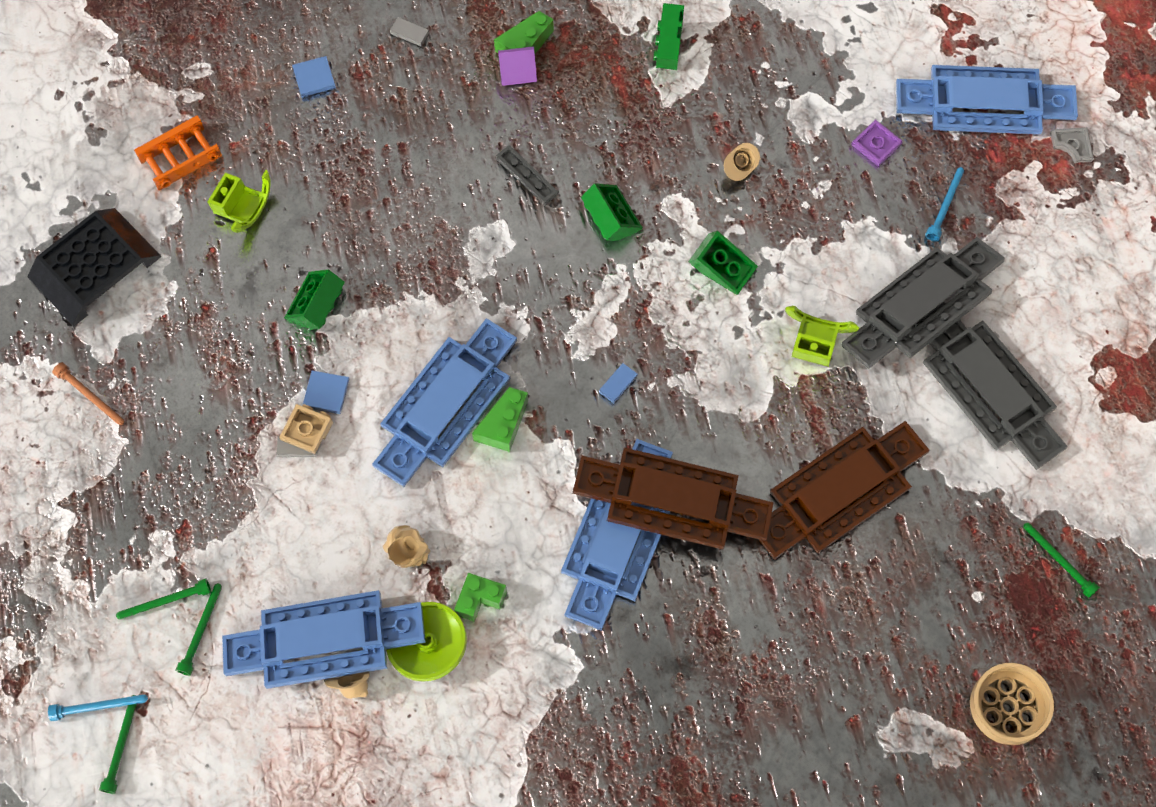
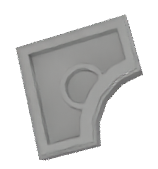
M1087 127L1051 130L1050 135L1053 149H1061L1067 152L1072 157L1074 163L1092 162L1094 160Z

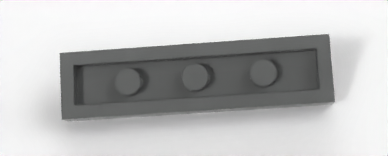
M510 145L496 155V159L544 206L558 195V191Z

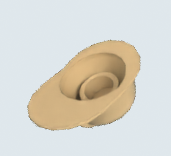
M750 143L738 145L724 160L726 175L734 181H741L746 178L759 164L760 153L758 149Z
M364 672L328 678L324 681L327 687L339 689L342 695L348 699L366 697L368 695L367 679L370 673Z

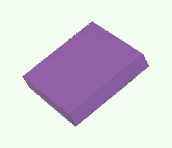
M534 47L498 51L502 86L537 82Z
M875 119L852 141L851 145L879 167L902 145L903 141Z

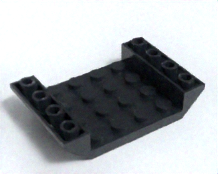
M116 208L97 210L39 254L27 277L74 327L88 316L85 311L87 306L141 263L148 268L161 258V255Z

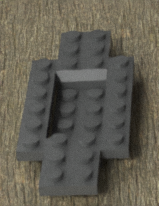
M978 237L954 255L952 253L947 255L936 247L856 310V315L864 320L866 324L842 342V347L868 369L896 347L909 358L913 357L992 294V289L981 280L1004 263L1005 257ZM957 290H963L957 296L951 299L948 303H946L943 307H941L938 311H936L929 318H927L924 322H922L919 326H917L915 329L911 331V327L914 324H916L919 320L925 317L938 305L944 302Z
M943 302L914 325L916 327L919 326L946 303ZM958 320L930 342V345L936 352L926 358L923 364L995 450L1012 441L1037 470L1067 449L1068 446L1044 419L1057 406L983 320L968 329ZM952 363H954L959 368V370L965 375V377L970 381V383L976 388V390L981 394V396L986 400V402L1002 419L1001 422L998 421V419L987 408V406L982 402V400L977 396V394L971 389V387L966 383V381L961 377V375L955 370V368L951 365Z

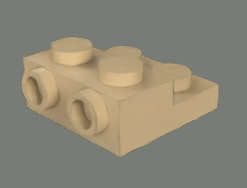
M296 404L279 438L284 442L315 454L322 439L325 440L333 421L330 418L331 416L325 412L320 411L318 413L313 411V408L303 404L301 406Z

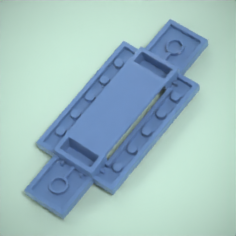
M932 65L931 80H896V112L932 115L933 130L1041 134L1043 131L1042 119L1076 120L1078 117L1076 85L1042 84L1039 69ZM952 109L1023 110L1024 114L952 112Z
M487 318L466 345H461L448 337L380 423L381 427L392 433L394 437L372 463L373 467L402 487H405L426 458H429L443 468L510 381V376L498 369L497 366L517 342V337ZM483 380V382H482V384L479 386V388L475 391V393L472 395V397L468 400V402L465 404V406L461 409V411L458 413V415L455 417V419L451 422V424L448 426V428L444 431V433H443V434L441 435V437L438 439L439 434L443 431V429L446 427V425L450 422V420L453 418V416L456 414V412L460 409V407L463 405V403L467 400V398L470 396V394L473 392V390L477 387V385L480 383V381Z
M636 439L633 450L670 459L673 455V452L639 439ZM591 498L561 569L562 574L578 579L564 615L602 631L616 595L636 601L661 534L608 522L607 517L611 503ZM634 502L631 503V505L638 506L666 514L671 513V511L655 507L650 508V506Z
M377 590L261 610L262 626H260L259 630L222 636L223 671L225 676H232L264 670V686L266 689L387 669L386 649L426 643L422 604L417 602L382 608L381 593ZM362 647L364 649L360 651L301 660L290 663L283 662V660L342 651Z

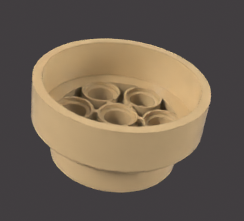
M1003 663L990 668L975 683L970 696V709L976 725L987 737L1005 745H1021L1035 739L1048 727L1053 716L1054 701L1048 684L1035 670L1022 664ZM1001 683L1008 685L1009 692L1002 690ZM1020 693L1027 695V702L1020 698ZM984 694L991 695L993 702H987ZM1003 703L1011 706V712L1004 710ZM1022 713L1030 716V722L1023 720ZM986 714L993 715L995 723H990L986 718ZM1005 725H1012L1014 733L1008 732Z

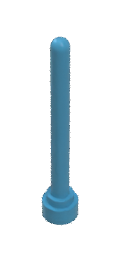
M959 167L954 175L934 225H931L925 234L926 238L931 241H939L942 235L940 227L964 173L962 167Z
M143 694L67 707L53 704L48 707V716L50 721H58L69 714L145 703L148 697Z

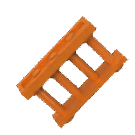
M198 115L134 149L141 164L148 162L157 177L153 181L158 190L167 188L171 183L222 156L218 145L210 146L201 131L204 130V127ZM194 135L204 151L197 155L193 153L185 141ZM177 144L181 146L188 157V160L181 164L177 162L170 151V148ZM161 153H164L173 167L165 173L162 172L154 160V157Z

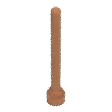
M60 362L54 367L52 373L58 379L67 380L118 425L124 424V419L70 374L69 367L65 363Z

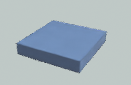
M326 56L292 65L301 97L336 88Z
M311 371L303 404L312 407L314 410L341 414L350 380L349 377Z

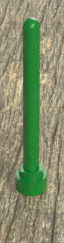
M1030 523L1023 525L1024 529L1082 586V593L1087 598H1090L1100 588L1095 582L1087 581Z
M207 578L199 580L194 587L116 613V618L123 619L195 594H202L203 596L210 594V584Z
M219 583L213 587L185 658L177 664L175 671L180 674L191 676L193 671L192 660L222 589Z
M137 704L127 706L107 778H104L99 787L101 792L116 793L118 785H116L117 781L115 778Z

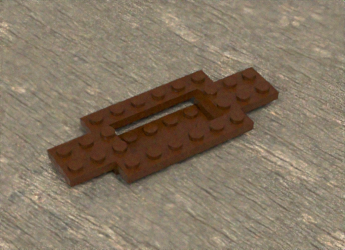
M906 421L878 440H874L866 429L861 427L770 490V493L780 504V507L771 514L766 541H759L774 560L805 538L817 553L821 552L910 490L912 486L900 472L928 454L930 450ZM880 484L878 487L870 491L868 494H866L865 496L857 500L855 503L844 509L846 506L854 502L856 499H858L859 497L867 493L869 490ZM844 509L842 512L831 518L833 515Z
M625 447L620 465L581 455L572 494L611 503L607 517L608 522L722 550L725 547L727 532L766 541L774 503L736 493L739 475ZM634 502L708 520L709 524L633 506L631 503Z

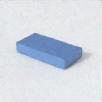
M622 363L600 388L599 393L614 404L637 378L638 374Z

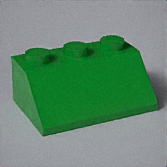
M594 183L581 196L585 208L590 212L594 223L599 227L606 241H619L643 228L617 185Z
M329 269L310 271L284 319L310 330L320 329L324 326L328 313L334 308V302L341 294L345 281Z

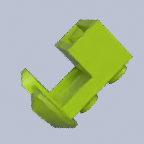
M265 170L262 175L261 192L246 187L241 178L224 173L207 201L214 214L235 221L230 228L233 232H243L260 216L270 193L271 180L268 170Z
M796 306L785 308V312L791 318L801 322L791 356L797 359L828 367L837 334L854 333L859 330L858 325L852 321L833 322L806 314Z

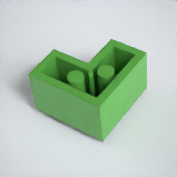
M468 573L454 611L459 617L475 622L481 604L500 610L507 593L506 585Z

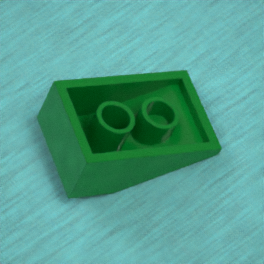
M718 230L706 236L688 261L701 274L736 295L739 294L758 267Z

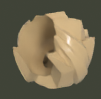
M407 525L394 527L389 532L387 541L382 546L384 551L388 553L387 559L392 560L395 565L401 568L425 565L430 553L428 545L424 542V538L421 537L419 531Z

